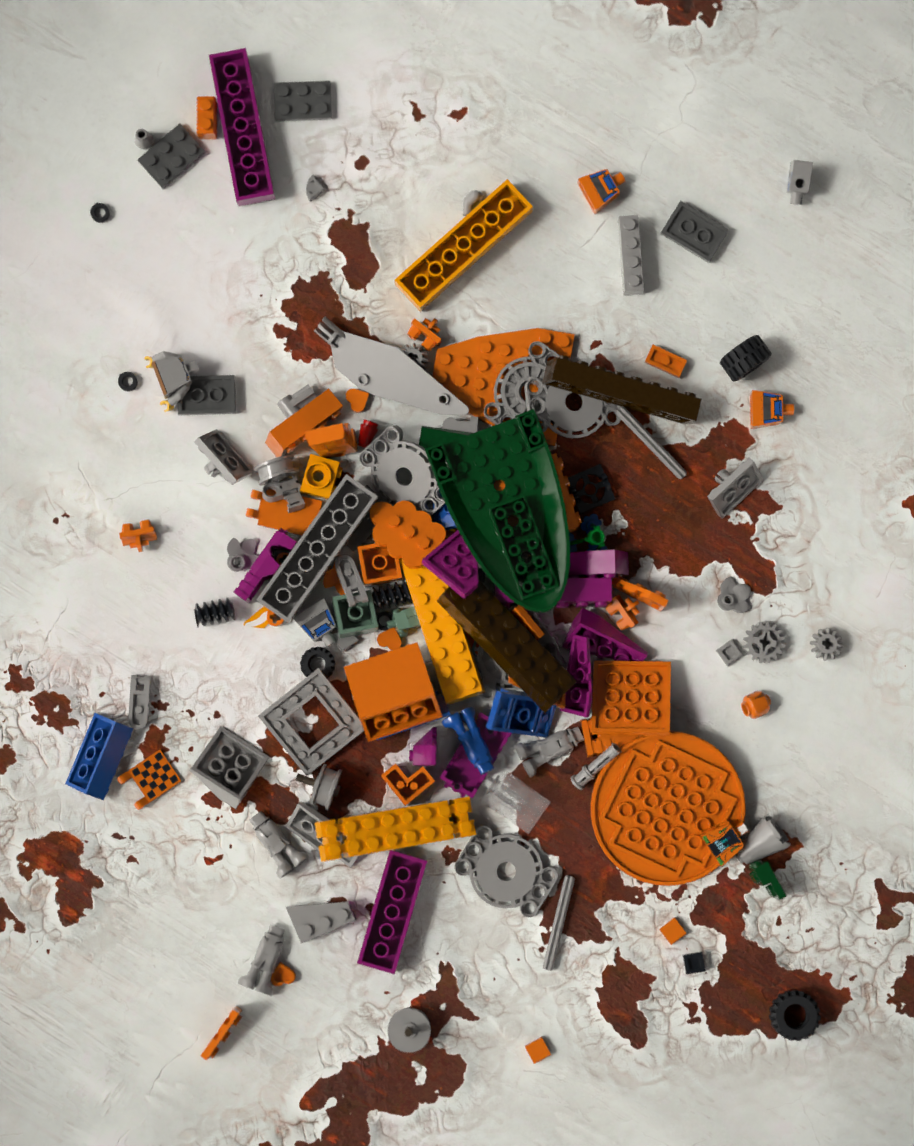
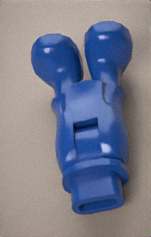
M468 707L460 713L456 712L442 721V724L445 728H453L456 731L458 740L463 745L468 759L475 768H478L480 774L483 775L495 768L491 762L493 759L490 755V750L480 733V728L476 724L474 717L476 714L474 707ZM463 722L466 723V725H467V727H468V729H469L468 731H466V729H465V727H464V725H463Z

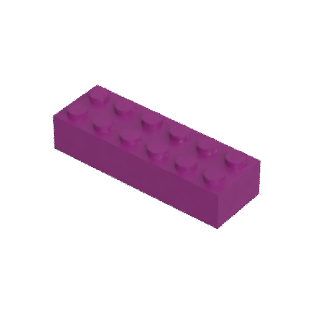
M568 578L563 595L556 604V608H568L569 605L576 604V608H587L588 604H595V608L608 606L612 602L611 578ZM495 585V597L507 609H510L511 605H518Z
M394 850L389 851L357 964L395 974L427 860Z

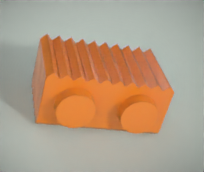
M198 96L196 98V132L200 140H216L217 100L214 96Z

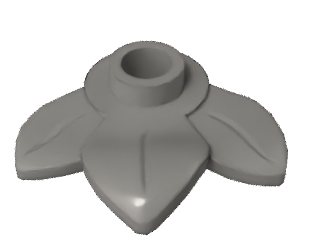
M236 538L230 540L227 545V552L229 554L227 565L232 571L239 572L244 568H251L259 556L254 554L256 548L255 539H246L241 543ZM238 558L240 560L239 565L233 564L234 559Z
M732 576L726 578L720 585L721 594L717 599L718 606L725 611L746 612L750 609L749 604L745 600L751 593V587L746 584L736 585ZM725 598H728L730 603H726Z

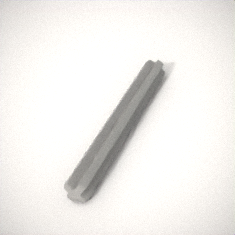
M621 406L616 411L620 419L678 479H682L687 474V471L624 406Z
M566 875L564 877L543 963V969L552 971L575 881V878Z

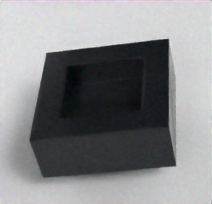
M702 951L682 955L686 975L706 971Z

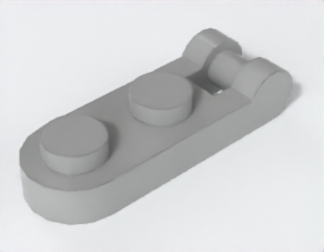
M347 555L338 557L335 562V569L349 607L356 606V603L368 602V596L354 560ZM358 591L359 595L353 596L352 592Z
M131 675L128 721L130 726L135 729H142L148 724L151 676L138 677V675ZM137 685H144V690H137Z

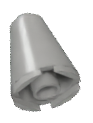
M769 814L764 816L742 841L744 847L735 854L741 864L744 862L747 865L784 850L791 845V843L787 842L789 839L778 823L773 824L770 821L772 817Z

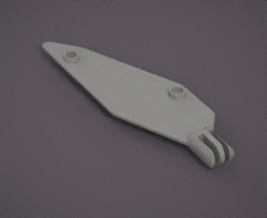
M327 317L322 319L324 323L320 322L318 328H315L314 332L331 345L335 368L362 391L437 414L466 415L469 413L467 405L398 347L344 332ZM442 396L446 397V402L442 401Z

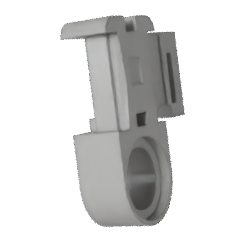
M293 475L291 480L278 483L274 481L264 485L262 497L265 501L287 500L288 513L305 508V502L300 494L301 485L298 483L295 475ZM273 489L276 491V494L269 496L266 494V491Z

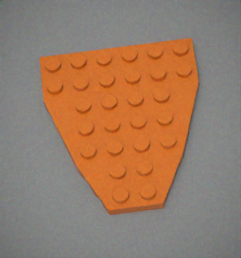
M534 328L479 336L441 347L436 352L432 377L469 407V415L478 417L482 422L494 426L484 416V408L488 403H495L494 386L500 371L515 359L530 357L528 349L530 344L535 341L542 342L557 354L571 359L575 334ZM537 345L533 346L532 353L536 356L541 355L542 348ZM549 357L547 361L552 360L555 357ZM523 361L513 364L512 367L522 364ZM508 369L502 374L500 379L505 378L506 374L509 372ZM500 383L497 386V395L501 394L502 384ZM529 384V389L532 392L538 391L536 385ZM524 385L521 389V396L526 400ZM491 406L487 409V414L494 417L498 414V410L496 407ZM504 418L502 422L511 420V418ZM548 427L543 432L548 446L555 447L557 434Z

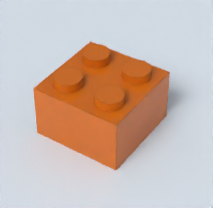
M376 543L357 547L364 587L402 580L399 559L391 557L388 554L387 547H381Z

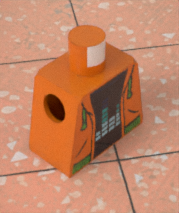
M724 821L699 832V835L722 867L744 847L740 837L749 831L743 822L732 827L728 821Z

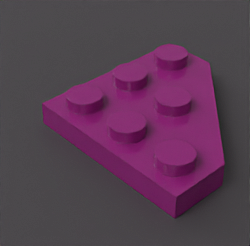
M458 530L422 559V564L462 598L465 599L478 588V563Z

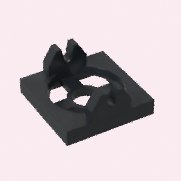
M601 464L568 477L570 483L569 490L574 496L580 514L615 500L611 484ZM588 475L597 476L602 481L596 484L590 482ZM582 478L584 481L583 489L577 491L576 485ZM588 484H592L596 488L595 493L592 495L585 492V486ZM605 487L604 495L598 501L596 493L598 489ZM583 495L590 497L592 503H586L580 500V497Z

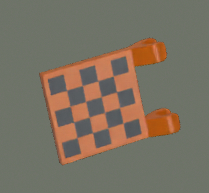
M158 750L117 778L120 784H124L133 778L145 797L134 803L138 810L181 782V779L161 750Z

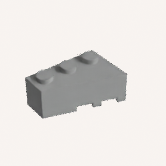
M349 901L286 907L301 944L356 919Z

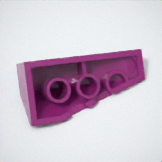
M582 608L574 618L562 644V647L571 650L573 635L589 638L590 655L597 656V659L603 660V657L614 659V661H644L648 656V652L605 619L585 608Z
M573 635L567 671L577 682L566 692L565 708H560V711L589 718L593 698L590 643L587 637Z
M432 727L413 746V750H409V761L413 762V766H436L437 727Z

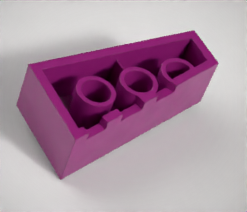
M619 550L570 552L568 578H597V576L616 578V576L629 575L628 552Z

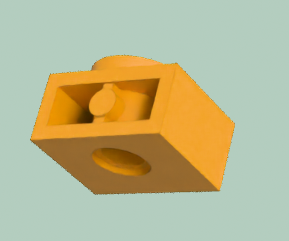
M310 454L300 492L328 500L337 488L335 485L337 478L340 479L343 468L340 467V462ZM321 472L324 475L323 480L315 481L313 479L314 474Z

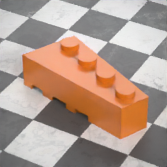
M328 388L272 429L265 441L266 445L276 457L292 452L300 443L307 441L305 431L325 427L329 420L333 421L341 415L340 411L343 405Z

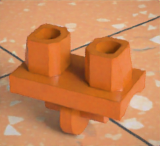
M415 318L413 319L411 328L407 333L411 339L416 341L421 334L424 335L426 339L421 346L428 352L436 345L439 346L442 343V339L432 332L433 330L438 334L441 330L436 326L438 322L436 318L432 321H429L427 318L424 319L423 323L428 327H425Z
M150 520L141 521V529L134 530L133 524H123L122 532L119 533L123 546L137 547L138 552H143V546L149 545V541L157 540V534Z
M620 595L612 598V602L608 604L606 610L611 616L618 611L623 618L618 620L616 624L621 631L629 627L632 628L639 623L635 618L640 613L635 607L639 604L638 600L633 603L629 597L623 600Z

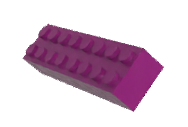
M242 48L209 55L237 205L244 206L275 200L247 50Z

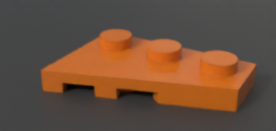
M235 1006L232 1009L229 1017L223 1022L217 1034H215L201 1054V1057L206 1061L209 1057H215L220 1050L217 1047L221 1041L225 1042L231 1034L228 1031L232 1025L236 1026L241 1020L242 1016L240 1013L242 1010Z

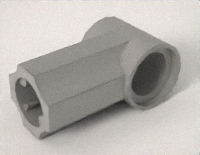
M307 384L293 395L290 394L281 399L277 405L285 417L289 418L317 396L309 384Z

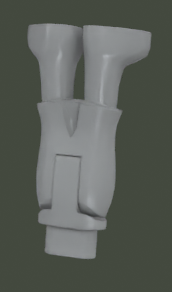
M577 726L571 730L568 728L558 731L545 739L537 740L536 743L526 746L523 743H517L514 746L521 761L538 751L541 755L522 762L525 771L531 778L536 775V770L540 765L546 762L549 763L552 759L568 753L574 747H577L578 743L584 741V738Z
M262 811L249 820L254 826L253 830H255L257 838L269 851L270 857H273L278 865L276 874L279 879L294 870L293 866L282 855L283 851L286 852L295 867L299 866L309 857L304 851L298 852L290 844L291 841L284 836L278 825L269 816L266 817Z
M270 925L268 933L265 932L258 945L248 974L240 977L237 984L254 990L258 973L262 970L263 974L257 984L256 991L272 996L273 988L270 985L272 973H275V965L282 951L284 929Z

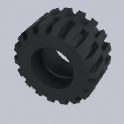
M754 335L728 352L721 359L720 365L733 382L739 381L765 363L772 353L760 336Z
M797 990L784 991L785 993L777 995L778 998L774 999L772 1007L770 1006L769 1019L771 1020V1025L779 1035L788 1040H806L809 1038V1035L815 1033L814 1030L820 1025L818 1024L819 1020H821L819 1015L820 1009L817 1007L816 1001L806 993ZM792 1004L801 1005L806 1013L803 1023L796 1027H791L784 1021V1012Z

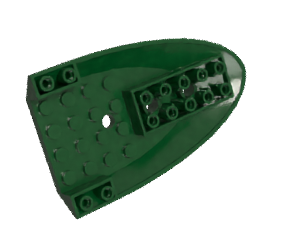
M532 409L518 414L511 420L445 444L442 442L424 449L447 509L465 544L489 579L514 603L527 610L547 612L556 606L563 595L570 567L569 530L558 475L535 410ZM498 480L503 481L505 484V488L502 491H497L494 488V483ZM509 517H516L519 523L516 526L509 525L507 522ZM523 553H530L532 560L525 563L522 561L521 555Z

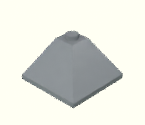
M220 726L190 771L220 800L236 809L269 759V756Z

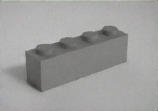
M638 215L619 216L618 230L623 296L641 295L644 291L639 218Z

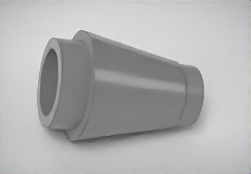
M138 129L136 131L135 144L140 149L150 148L154 141L152 134L144 129Z

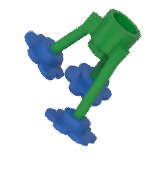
M596 514L584 516V522L580 524V528L587 534L586 538L577 540L574 539L572 533H569L570 552H577L576 545L584 542L589 543L587 551L608 550L604 543V532L600 530L602 521L598 519Z

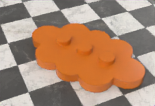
M399 501L394 506L387 502H378L370 509V519L375 525L372 532L374 542L381 547H387L388 554L391 557L402 558L403 563L410 569H418L424 566L422 559L446 540L445 528L439 523L432 522L431 516L427 512L417 511L415 505L409 501Z

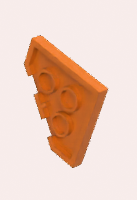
M620 576L612 579V587L660 612L669 601L665 599V594L659 591H649L639 583L636 585L631 584Z

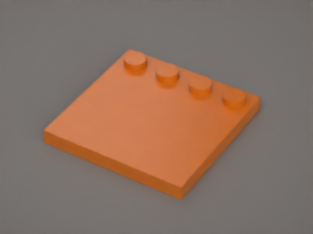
M594 661L592 734L670 736L671 662Z

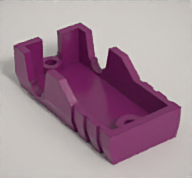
M280 528L279 531L275 532L251 566V570L244 576V580H241L239 587L234 590L233 593L248 604L265 580L272 579L273 574L280 567L274 560L273 551L282 548L291 552L297 544L295 540L288 536V530Z
M479 712L476 724L480 728V733L490 750V755L493 759L491 762L494 764L498 754L503 749L502 747L507 743V739L512 733L494 731L493 734H489V729L486 728L489 717ZM460 744L440 779L446 782L444 787H451L454 792L461 794L460 797L463 798L465 795L473 798L488 772L481 775L478 768H475L468 759L463 745ZM459 784L460 788L455 789L454 785Z

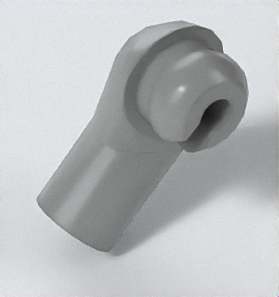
M473 190L464 198L463 216L468 215L472 211V205L476 201L479 202L483 199L481 192Z

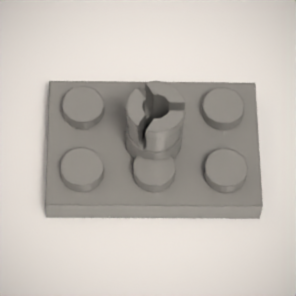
M217 429L195 440L194 443L198 446V449L210 460L204 469L208 475L214 471L211 477H216L221 472L224 479L233 485L249 477L254 472Z
M748 458L732 474H729L726 469L720 470L717 473L719 476H715V481L720 485L714 488L707 497L717 515L723 519L763 481L755 462Z

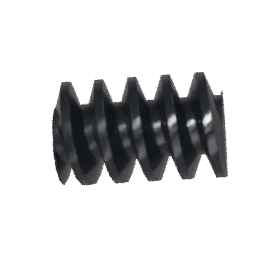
M404 580L401 587L395 582L393 589L390 584H387L386 590H384L382 585L379 586V592L372 587L371 594L375 612L377 606L380 610H383L384 604L391 608L392 602L396 607H398L399 601L406 605L407 599L411 604L413 603L408 585Z
M226 597L224 604L221 599H218V605L213 600H211L210 606L203 602L202 608H200L198 603L195 604L194 613L197 627H199L200 621L203 626L207 625V620L211 625L214 624L215 619L218 623H222V617H224L226 622H229L230 616L234 621L236 620L233 603L228 597Z

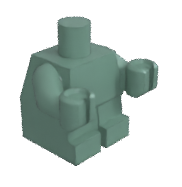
M415 606L402 611L400 608L393 609V620L386 622L388 629L395 627L398 634H400V638L406 637L408 630L420 626Z

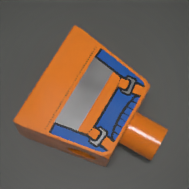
M604 169L579 178L577 184L594 214H596L619 196L620 191L617 186L626 181L621 172L611 177L609 171Z
M756 390L751 391L750 429L779 425L783 422V415H794V404H783V395Z

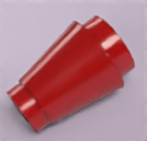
M364 419L363 424L361 423L358 446L366 448L372 443L379 430L377 429V423Z

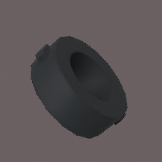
M95 203L91 207L90 215L94 221L104 223L109 218L110 211L105 204ZM98 208L105 210L103 217L98 218L95 216V211Z
M123 372L119 375L118 385L122 390L132 391L136 389L138 381L133 373ZM131 377L133 379L132 385L124 386L123 379Z
M381 611L376 615L378 628L385 631L388 630V627L380 625L379 618L385 615L391 621L393 620V615L388 611Z

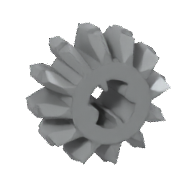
M412 343V349H409V346L406 344V352L402 351L409 357H417L416 363L426 370L427 367L423 363H429V359L424 358L428 355V352H421L423 349L421 345L416 349V344Z
M830 628L825 629V634L822 629H819V636L817 634L812 635L816 641H810V645H815L816 647L811 649V652L818 651L816 658H820L823 654V660L826 661L828 655L831 660L835 659L834 653L840 655L841 652L837 648H842L843 644L837 643V641L841 640L842 637H834L837 634L836 630L830 635ZM825 639H827V642L831 644V646L827 647V649H825L826 647L822 645V642L826 641Z

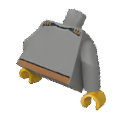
M165 351L152 357L146 356L144 360H150V364L146 368H154L165 399L168 398V400L161 401L160 405L167 404V409L164 412L174 409V405L182 400L189 391L192 384L189 375L200 371L197 362L193 361L185 364L182 356Z

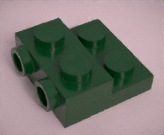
M757 860L749 864L751 870L749 875L754 884L756 883L760 886L768 885L765 888L770 897L778 900L786 897L767 861Z

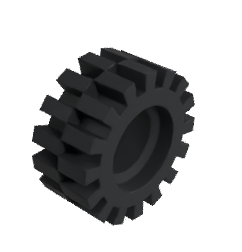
M318 646L305 651L301 657L300 665L301 671L306 677L314 671L310 663L315 657H322L325 660V668L322 672L327 678L332 676L336 663L330 651Z

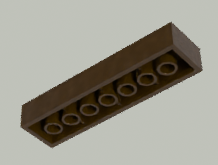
M559 355V357L547 361L542 384L614 405L624 406L628 409L684 425L697 421L702 399L697 398L694 393L685 392L683 394L674 387H667L666 389L660 387L661 384L656 382H642L643 379L639 377H625V374L622 372H607V369L604 367L588 366L589 363L584 361H577L576 363L570 361V358L567 356Z
M479 580L478 588L465 599L450 587L437 599V602L544 713L577 682Z

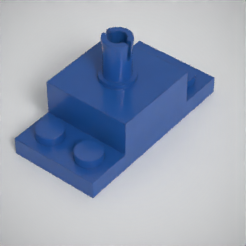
M501 688L500 691H496L486 728L493 731L547 738L556 706L553 705L544 713L525 692Z

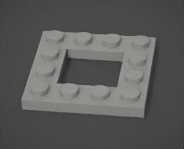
M320 668L313 671L258 715L306 776L364 731L358 715ZM316 696L339 725L309 748L286 718Z

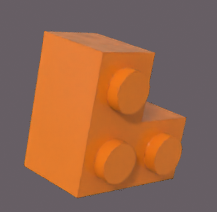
M396 763L381 775L405 806L435 782L423 766L409 778Z

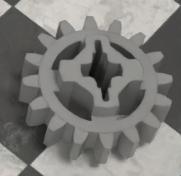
M758 622V627L752 625V631H746V634L749 636L743 638L747 642L743 648L749 649L746 655L752 654L753 661L759 658V663H762L763 659L770 663L771 657L774 660L777 659L776 653L779 655L783 653L780 648L785 647L781 643L785 637L779 636L782 630L776 631L775 624L769 627V622H766L765 626ZM762 630L759 637H753L757 631ZM770 632L773 633V635L775 636L776 640H773V639L771 638ZM765 637L768 645H765L763 648L762 643H759V641ZM752 645H755L757 647L758 653L755 652ZM769 648H775L771 654L766 655Z

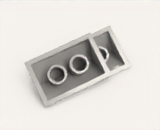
M300 801L285 827L319 851V846L323 845L322 838H317L315 823L331 819ZM342 836L336 837V840L342 841ZM341 853V859L339 860L351 868L360 855L344 858L343 853Z

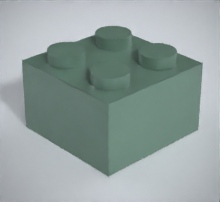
M371 590L366 591L368 602H359L353 607H349L345 595L332 598L339 639L377 632L378 624ZM359 592L352 593V595H359Z

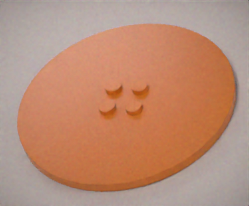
M670 731V736L642 735L620 747L621 753L600 770L593 787L590 803L591 821L595 836L610 861L624 873L637 880L662 886H674L693 882L718 868L720 865L699 835V832L724 821H728L732 827H735L741 822L744 823L746 813L742 783L738 773L727 757L704 739L677 731Z

